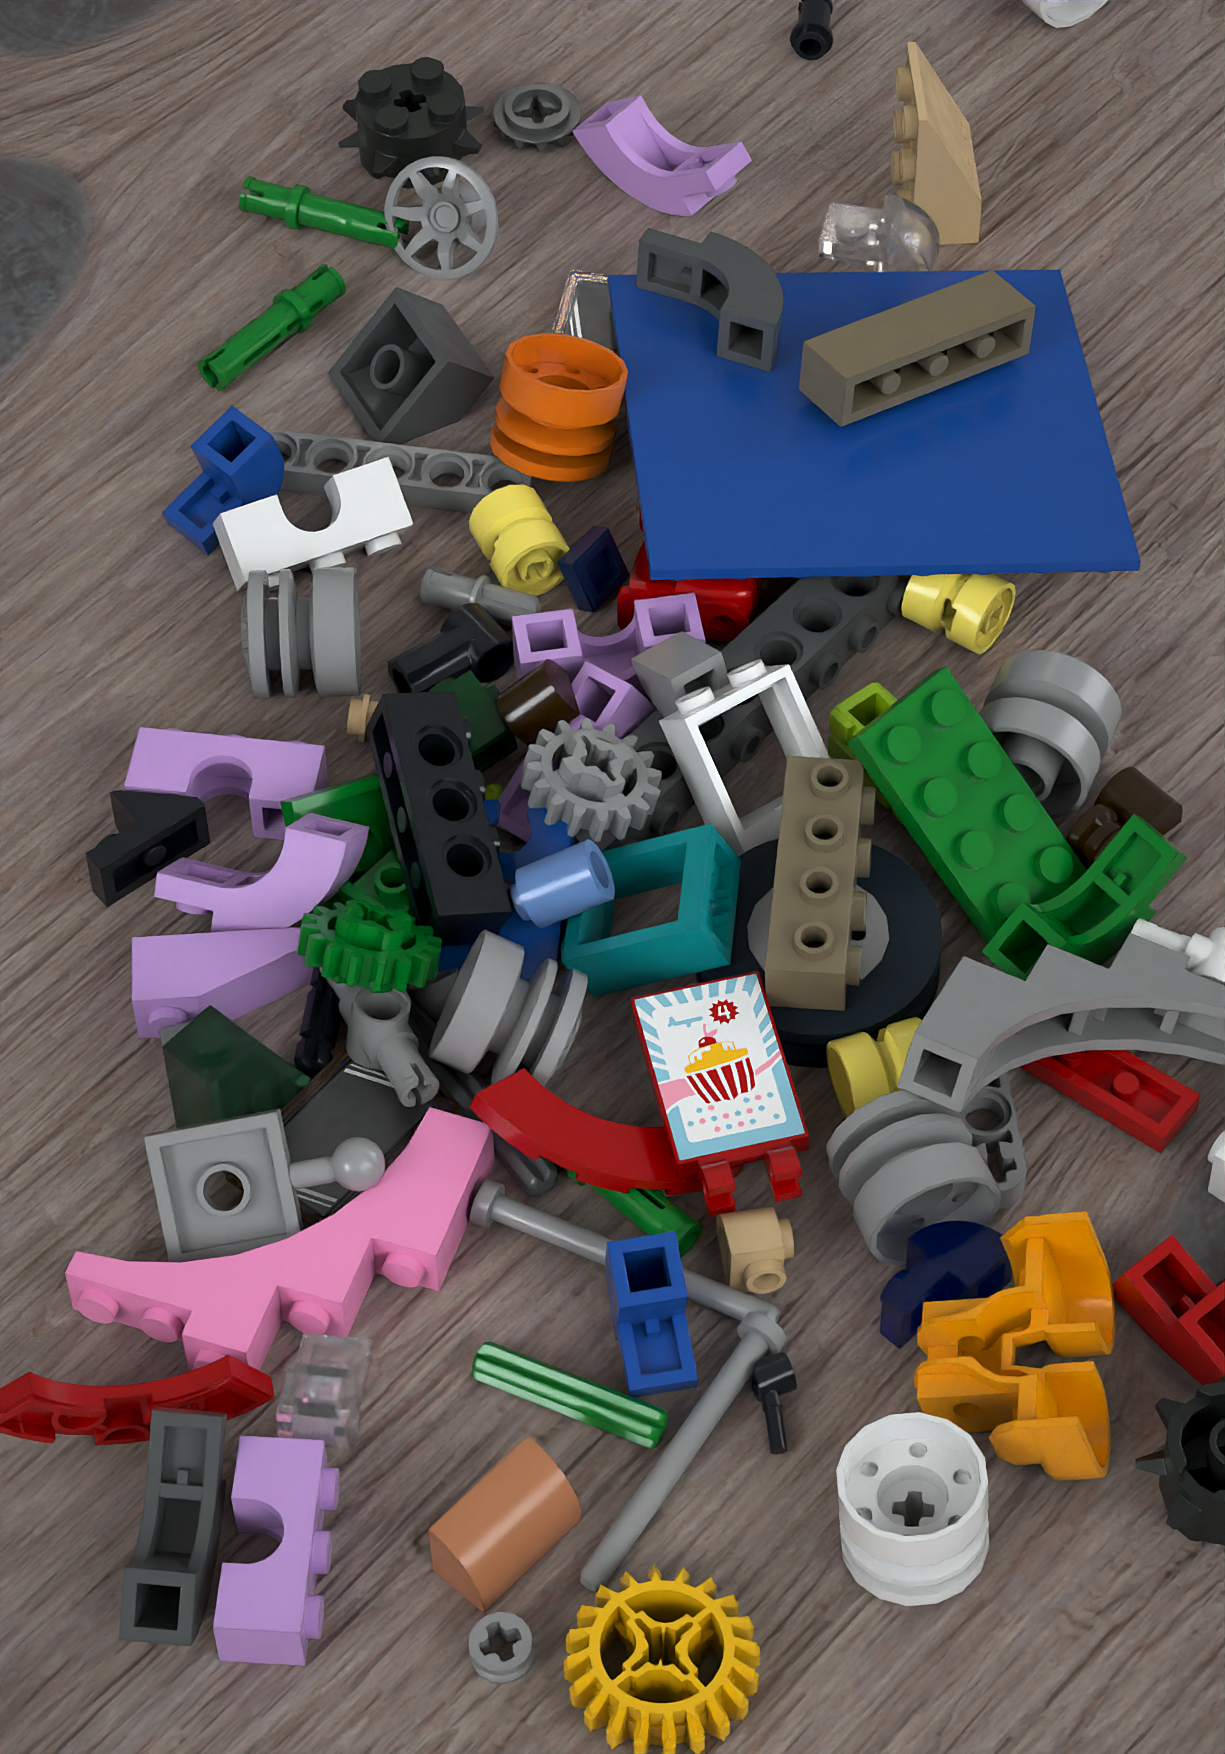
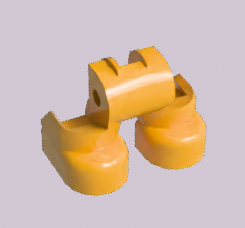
M1087 1211L1025 1216L1000 1237L1010 1261L1015 1287L1001 1290L988 1298L923 1302L922 1324L917 1329V1345L927 1354V1361L921 1362L914 1371V1387L917 1389L916 1399L923 1413L948 1419L965 1432L980 1433L993 1430L988 1438L996 1455L1002 1461L1013 1465L1041 1464L1050 1478L1059 1481L1104 1478L1107 1475L1110 1463V1421L1105 1389L1094 1361L1056 1363L1046 1365L1043 1368L1017 1366L1016 1350L1046 1340L1054 1354L1063 1358L1111 1354L1115 1338V1305L1107 1260Z

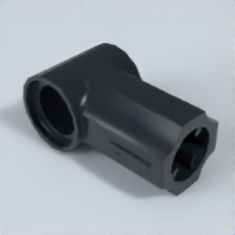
M468 603L454 610L445 619L439 634L387 661L389 676L398 693L429 692L440 681L449 677L457 679L469 670L472 671L480 683H489L499 679L513 666V639L479 603Z

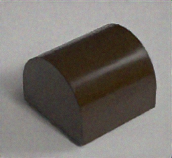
M550 659L540 663L496 697L497 708L504 722L515 736L527 746L536 743L538 734L542 729L554 734L558 721L564 720L569 723L580 715L568 672Z
M1127 767L1114 775L1103 787L1094 803V806L1101 803L1107 804L1116 812L1118 823L1122 826L1135 814L1147 821L1162 835H1165L1181 823L1182 805L1135 767Z

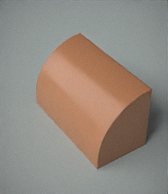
M529 1436L520 1442L428 1529L432 1570L483 1613L582 1519L580 1503L570 1482L552 1458Z

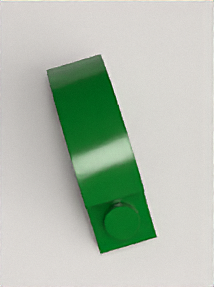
M1133 814L1091 867L1073 885L1058 896L1040 904H1028L1022 901L981 952L1004 973L1026 981L1048 944L1095 964L1102 965L1122 948L1139 918L1149 921L1157 912L1150 906L1151 902L1188 857L1147 821Z

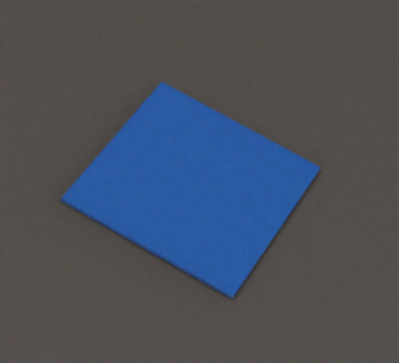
M991 270L775 273L780 281L784 299L779 352L776 364L771 372L717 357L719 321L705 309L688 302L637 288V275H608L607 286L617 354L624 360L629 372L624 393V403L650 580L683 581L687 579L723 578L743 580L748 578L777 577L802 579L830 576L869 577L883 575L929 576L936 574L989 575L992 573L1049 574L1053 572L1108 573L1112 571H1139L1141 562L1061 271L993 270L1036 306L1029 354L843 427H840L799 390L803 341Z

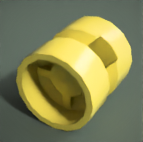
M524 484L508 485L496 489L476 505L469 519L470 532L482 553L491 561L489 565L502 587L539 596L547 593L563 581L564 577L557 561L570 548L559 529L552 522L551 515L534 488Z
M994 574L912 575L903 596L902 616L933 632L945 628L947 639L980 655L991 647L1002 632L1014 605L1015 585Z
M913 1017L888 1024L886 1028L879 1030L877 1042L865 1032L828 1042L826 1048L828 1071L836 1099L845 1118L874 1099L901 1090L897 1085L914 1033L922 1022L920 1018Z

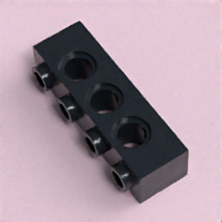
M455 691L382 694L366 726V731L412 916L416 917L415 926H431L434 929L433 936L442 939L441 947L473 945L483 930L498 935L507 919L513 914L514 904L510 893L511 883L509 880L503 879L498 860L500 851L499 834L495 825L489 824L484 806V777L480 770H475L470 752L471 728L467 717L460 714Z

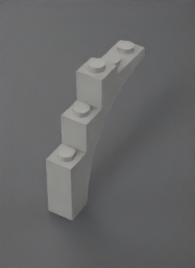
M1132 933L1128 935L1109 969L1048 944L1026 981L963 956L916 1029L897 1087L961 1113L981 1088L1004 1073L1050 1056L1087 1050H1139L1182 1055L1225 1065V986L1187 971L1186 969L1191 957Z

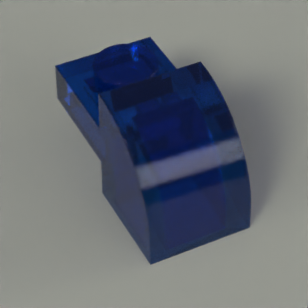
M955 1220L929 1225L910 1236L907 1244L906 1269L899 1271L889 1280L880 1296V1301L882 1302L880 1334L901 1349L917 1334V1329L922 1324L923 1302L988 1298L1001 1291L1012 1279L1010 1261L1000 1239L1003 1235L982 1224Z

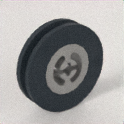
M779 838L758 845L739 856L741 859L731 962L730 965L697 972V984L759 971L765 990V962ZM872 844L869 878L857 877L856 892H867L865 931H852L851 946H862L860 986L847 985L845 1011L770 1006L787 1065L827 1068L826 1048L829 1041L865 1032L877 1042L880 1029L886 1028L888 1024L913 1017L923 1020L933 1003L940 978L942 927L937 905L931 892L916 872L901 859L877 845Z

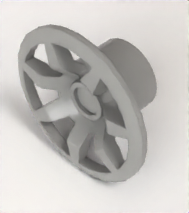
M431 156L419 159L407 165L399 172L391 183L386 196L384 207L385 220L388 225L385 224L386 230L399 233L398 228L394 226L396 217L409 221H421L423 228L412 238L408 246L404 244L400 236L397 246L394 248L400 258L415 271L435 279L451 280L461 278L474 272L491 254L499 228L496 202L483 178L465 163L444 156ZM439 167L449 171L442 187L436 189L420 170ZM460 175L463 176L470 183L459 181ZM409 178L416 193L424 200L422 205H397L401 188ZM486 223V233L482 241L477 233L482 230ZM432 240L438 241L437 254L441 268L425 264L414 254ZM460 241L463 245L477 251L476 255L467 264L453 268L454 248L457 242Z

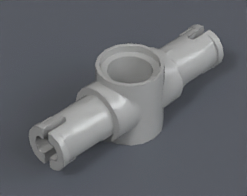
M326 978L340 1000L338 1004L339 1012L348 1025L346 1049L349 1057L363 1067L384 1071L394 1087L398 1099L404 1106H415L416 1098L421 1105L432 1100L439 1090V1081L418 1052V1038L409 1025L411 1000L406 991L400 992L393 988L392 992L372 993L367 988L355 985L351 987L345 983L337 984L330 978Z

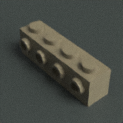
M993 270L803 341L799 390L840 427H843L1029 354L1036 306Z
M787 756L765 962V992L769 1006L845 1011L847 985L860 986L862 946H851L852 931H865L867 892H856L857 877L869 878L872 839L861 838L862 825H874L876 787L864 786L865 768L859 760Z

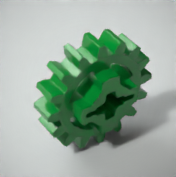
M367 900L347 901L346 905L334 902L332 910L322 906H315L313 914L304 913L296 953L297 955L305 956L304 965L307 967H323L321 976L330 978L337 984L345 983L351 987L355 985L367 988L372 993L392 992L393 988L403 992L406 991L407 983L423 988L426 986L427 979L434 980L436 978L442 939L433 936L434 929L431 926H415L416 917L409 915L401 909L393 910L388 907L374 906Z

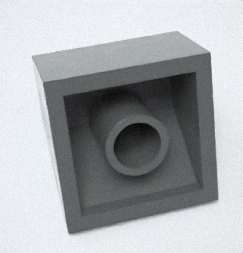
M398 287L392 291L328 372L373 441L392 444H403L460 421L494 380V376L442 304Z

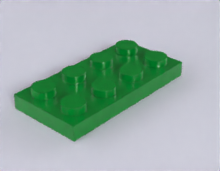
M946 666L933 671L846 741L986 944L989 943L1022 901L1028 904L1046 902L1068 889L1087 871Z

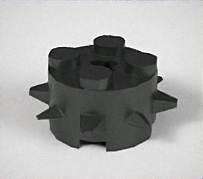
M422 57L409 64L392 65L383 70H369L365 72L358 81L359 90L355 99L346 100L343 104V110L357 122V132L339 141V147H359L361 164L376 179L384 176L396 178L399 172L407 165L422 158L444 156L460 160L463 156L478 154L482 148L481 143L467 131V121L485 112L484 106H466L463 87L453 75L444 71V65L441 61L430 57ZM439 167L420 170L431 185L444 181L449 171ZM410 178L402 188H414Z
M1225 1376L1219 1377L1218 1382L1206 1384L1197 1389L1195 1397L1186 1403L1161 1398L1156 1403L1155 1409L1167 1429L1164 1449L1135 1459L1137 1469L1160 1475L1159 1488L1165 1507L1169 1512L1166 1524L1174 1530L1177 1529L1191 1541H1206L1219 1545H1225Z

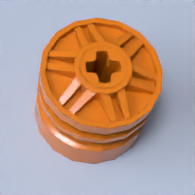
M540 333L523 336L511 342L505 353L499 385L503 397L499 399L495 408L494 418L496 421L492 427L489 441L494 455L504 464L521 473L549 481L577 482L594 479L606 472L611 462L614 448L612 444L618 428L614 418L618 416L622 407L629 373L624 360L609 348L591 340L567 334Z

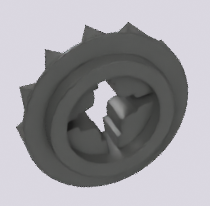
M542 82L526 83L508 90L497 100L493 111L494 127L499 129L502 141H515L519 151L529 145H533L543 152L547 144L551 143L563 147L567 136H574L572 131L579 126L581 107L577 98L563 87ZM533 110H538L539 116H542L544 123H533L531 118L534 116Z

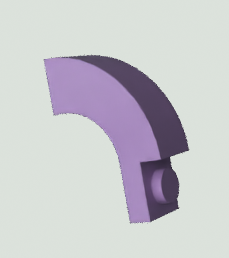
M641 95L608 101L572 131L587 155L614 184L650 208L671 215L692 216L713 197L724 193L734 186L737 182L735 175L752 161L742 141L710 147H696L680 141L655 119Z
M308 813L286 827L280 857L271 871L248 873L181 857L157 872L154 897L176 902V908L186 913L202 915L213 912L211 932L288 928L300 921L304 913L310 914L315 906H321L327 902L348 881L363 854L369 827Z

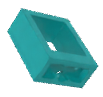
M711 823L602 851L613 877L615 897L611 901L569 917L566 935L560 947L562 962L566 970L569 971L573 968L587 974L588 984L586 989L593 997L730 965L741 859ZM682 883L677 921L610 937L615 899Z

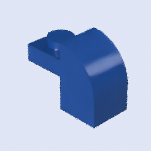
M231 406L191 445L203 472L162 512L169 526L207 555L220 544L213 527V522L219 514L274 495L278 496L284 478V460L274 437L234 406Z
M672 1231L607 1242L605 1263L609 1303L615 1340H618L628 1395L635 1398L696 1388L698 1376L685 1314L688 1294L676 1232Z

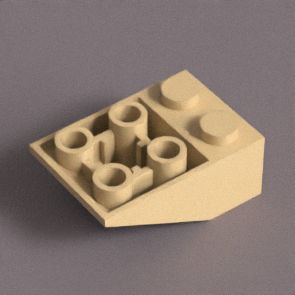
M907 42L906 66H896L895 74L897 101H904L902 109H894L893 112L895 143H901V148L898 151L891 152L893 185L902 184L903 190H897L898 223H908L911 246L978 243L982 201L969 123L917 43Z

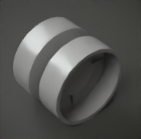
M1029 650L1017 653L1004 661L990 687L983 709L979 712V715L1050 818L1054 819L1074 813L1085 802L1099 770L1101 759L1106 754L1121 720L1122 708L1119 697L1112 685L1091 666L1062 653L1047 650Z

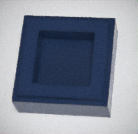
M593 526L557 561L578 609L583 611L595 612L630 576L609 528Z

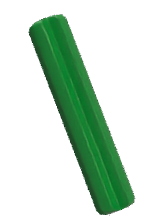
M491 1341L484 1342L475 1355L472 1364V1376L480 1382L647 1448H656L665 1434L668 1425V1413L665 1409Z

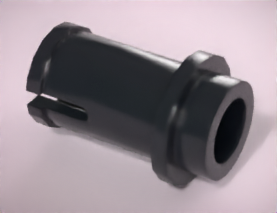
M801 0L798 5V22L790 35L791 46L801 58L817 60L824 56L833 44V34L829 28L833 3L831 0Z

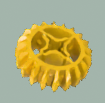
M655 1564L648 1572V1582L638 1584L636 1579L625 1571L623 1577L620 1578V1593L600 1584L599 1590L595 1593L597 1607L581 1605L577 1613L578 1628L569 1629V1633L566 1636V1651L570 1655L563 1662L564 1678L568 1680V1683H572V1686L569 1688L570 1701L575 1709H585L584 1723L589 1728V1731L592 1732L607 1727L606 1742L611 1746L612 1750L628 1738L634 1740V1754H647L650 1745H661L662 1754H676L677 1744L684 1742L687 1743L694 1753L700 1754L705 1749V1732L724 1742L726 1736L730 1734L729 1719L743 1721L748 1713L749 1701L746 1697L754 1696L759 1685V1674L756 1673L755 1669L760 1665V1647L757 1645V1642L751 1641L754 1637V1625L750 1617L738 1616L739 1603L735 1599L734 1593L716 1599L717 1585L713 1582L712 1577L706 1579L696 1588L690 1586V1574L684 1566L675 1575L674 1581L662 1580V1574ZM620 1639L626 1645L627 1657L629 1659L622 1663V1673L611 1680L604 1669L603 1663L611 1647ZM711 1645L720 1659L721 1666L713 1680L705 1687L698 1680V1668L696 1665L701 1662V1652ZM649 1660L651 1662L655 1660H660L658 1665H654L649 1662ZM666 1660H669V1661H672V1662L675 1663V1665L672 1663V1664H670V1665L664 1666Z

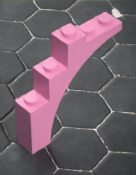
M429 1107L407 1147L384 1171L382 1178L375 1186L363 1191L335 1214L291 1237L240 1254L177 1263L124 1261L76 1251L65 1272L72 1307L86 1318L98 1323L109 1324L115 1321L141 1329L151 1338L161 1342L172 1343L176 1340L182 1341L189 1370L198 1369L229 1355L260 1371L282 1321L289 1322L299 1331L309 1335L320 1336L326 1333L347 1339L375 1273L384 1275L391 1282L403 1287L422 1286L435 1291L440 1290L470 1221L474 1199L483 1182L488 1179L495 1163L493 1130L484 1122Z

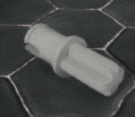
M432 565L431 569L426 571L421 584L420 599L422 603L456 610L468 603H479L498 623L512 626V616L541 613L542 604L536 596L495 585L492 578L486 575L476 579Z

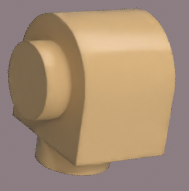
M772 1206L718 1214L717 1239L726 1285L744 1293L753 1292L757 1294L770 1293L781 1288L787 1279L784 1260L794 1258V1240L789 1219H778Z

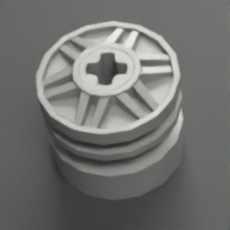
M355 567L315 568L311 579L309 596H298L291 569H282L280 571L279 597H270L266 570H251L249 572L248 589L241 607V644L243 663L251 679L254 699H270L272 697L273 671H281L285 698L296 697L301 670L313 671L319 697L360 695L361 630L358 582Z
M483 930L471 947L450 990L431 1039L428 1057L465 1074H469L480 1063L485 1053L490 1051L496 1054L492 1069V1085L514 1074L518 1065H522L521 1069L525 1068L545 1087L549 1078L561 1067L579 1028L582 1017V1002L588 984L587 974L573 968L570 969L553 993L551 990L558 969L557 961L550 958L545 959L535 970L530 980L526 981L519 978L524 962V947L492 932Z
M903 1089L882 1095L855 1110L837 1126L826 1144V1162L833 1175L838 1179L839 1188L843 1196L853 1205V1217L870 1252L879 1262L896 1266L919 1264L946 1255L969 1242L989 1225L999 1210L1001 1191L984 1158L976 1147L972 1146V1135L968 1127L961 1120V1113Z

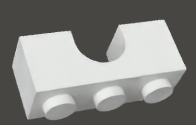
M389 457L333 475L324 485V489L331 505L332 516L329 526L321 531H303L292 525L284 515L277 495L220 513L213 522V527L237 591L248 588V576L251 570H266L269 589L272 591L279 588V575L282 569H291L292 572L310 567L313 575L315 568H338L346 564L344 554L365 548L368 556H374L400 546L402 543L399 536L403 535L413 525V521Z

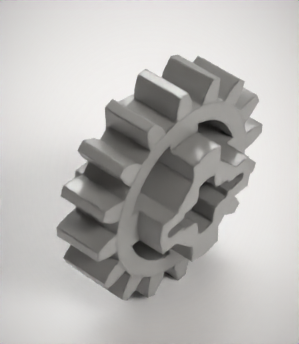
M583 718L580 728L574 730L566 721L561 720L558 721L554 734L542 729L538 734L536 743L529 745L522 767L524 773L520 785L522 789L531 791L527 803L530 808L545 807L548 810L544 823L547 825L555 824L561 820L568 824L567 835L570 837H574L581 828L589 830L593 842H600L604 830H609L617 839L621 840L625 838L629 826L640 831L645 825L647 816L652 815L661 792L658 786L662 777L660 770L650 768L654 754L652 751L636 752L634 748L638 737L633 734L626 736L622 740L614 736V724L608 723L603 731L594 730L590 719ZM559 763V769L553 771L552 767ZM629 788L630 793L624 796L623 790Z

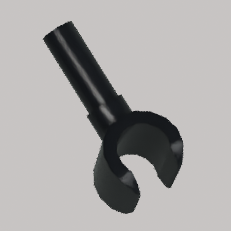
M781 1352L758 1360L755 1363L751 1381L752 1391L756 1399L762 1402V1409L765 1412L771 1454H783L788 1451L782 1404L779 1396L797 1389L796 1377L788 1356Z

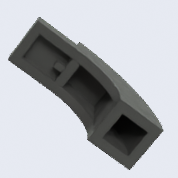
M648 228L639 239L636 287L688 302L705 309L719 321L717 357L771 372L776 364L779 352L784 298L780 281L768 263L741 243L711 231L704 241L699 243Z
M156 1407L152 1410L143 1514L135 1550L131 1560L124 1567L119 1640L191 1646L199 1632L211 1591L222 1527L226 1479H222L227 1413Z

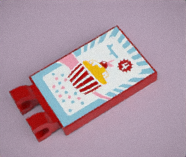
M759 971L630 998L631 1015L677 1177L682 1178L698 1174L709 1217L718 1216V1214L736 1212L732 1194L735 1191V1182L730 1167L754 1161H764L775 1203L801 1197L798 1177L802 1176V1169L796 1152L809 1150V1133Z

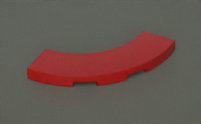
M525 1068L477 1092L469 1106L488 1127L510 1145L535 1161L540 1155L559 1166L576 1172L575 1180L622 1193H628L631 1188L665 1190V1193L668 1195H679L702 1190L698 1174L682 1178L677 1177L663 1126H630L595 1117L577 1109L551 1093ZM744 1164L730 1167L733 1178L737 1177Z
M229 1355L177 1376L130 1385L88 1386L70 1384L28 1372L0 1388V1433L44 1443H54L56 1440L55 1434L93 1435L95 1445L143 1442L150 1440L152 1410L156 1407L227 1413V1420H230L258 1408L275 1398L270 1376Z

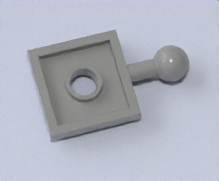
M280 1108L152 1132L144 1136L169 1262L182 1263L231 1256L287 1239L304 1230L296 1189L337 1181L348 1190L364 1191L375 1186L382 1178L385 1170V1158L382 1150L375 1142L364 1137L346 1139L336 1147L332 1156L291 1163ZM218 1171H228L235 1174L243 1184L244 1194L241 1202L232 1207H223L216 1204L209 1196L207 1189L211 1174Z

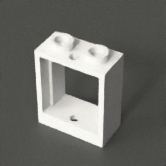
M762 659L746 663L727 674L730 684L714 692L708 686L682 696L675 701L678 711L659 720L704 824L711 823L738 857L758 845L779 838L783 795L739 819L698 725L758 694L786 758L787 756L830 758L789 664L764 666Z

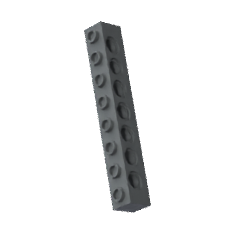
M912 575L800 578L721 650L727 673L746 663L762 659L764 666L789 664L806 701L818 688L825 689L830 686L838 676L841 667L857 652H866L877 639L880 630L895 616L898 618L903 617L901 610L903 596ZM758 694L698 727L721 780L740 761L745 763L751 760L760 749L763 740L774 731ZM658 709L629 734L638 737L634 748L636 752L652 751L654 758L650 768L660 770L662 773L658 786L661 792L652 815L647 816L645 825L640 831L629 826L624 839L619 840L609 830H604L600 842H594L601 852L672 834L679 825L683 815L695 804L659 723V720L664 717ZM629 788L623 790L624 796L630 793ZM580 828L579 832L574 836L573 845L587 839L592 840L589 830Z

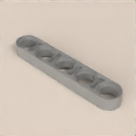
M285 430L267 431L274 437L280 452L290 457L284 463V478L280 490L327 495L324 485L333 475L389 457L392 466L405 471L401 477L397 478L406 505L472 513L476 505L485 496L493 492L490 487L496 482L510 480L519 485L524 484L531 487V476L507 466L497 456ZM329 459L341 460L347 464L343 470L336 473L322 472L317 468L319 464ZM444 473L456 474L463 479L459 484L452 487H441L432 482L435 477Z

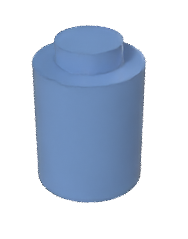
M589 839L518 868L515 874L516 883L510 887L512 902L519 916L525 921L531 919L539 928H545L611 901L615 897L614 881L608 863L599 847Z

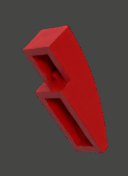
M1170 1235L1112 1284L1114 1298L1132 1319L1202 1386L1216 1383L1219 1377L1225 1376V1281L1216 1287L1177 1239Z

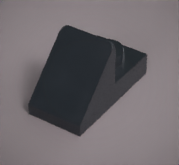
M123 790L110 792L115 826L119 833L105 837L95 848L86 853L92 891L108 907L154 879L158 871L181 857L188 858L209 845L210 836L204 803L198 797Z

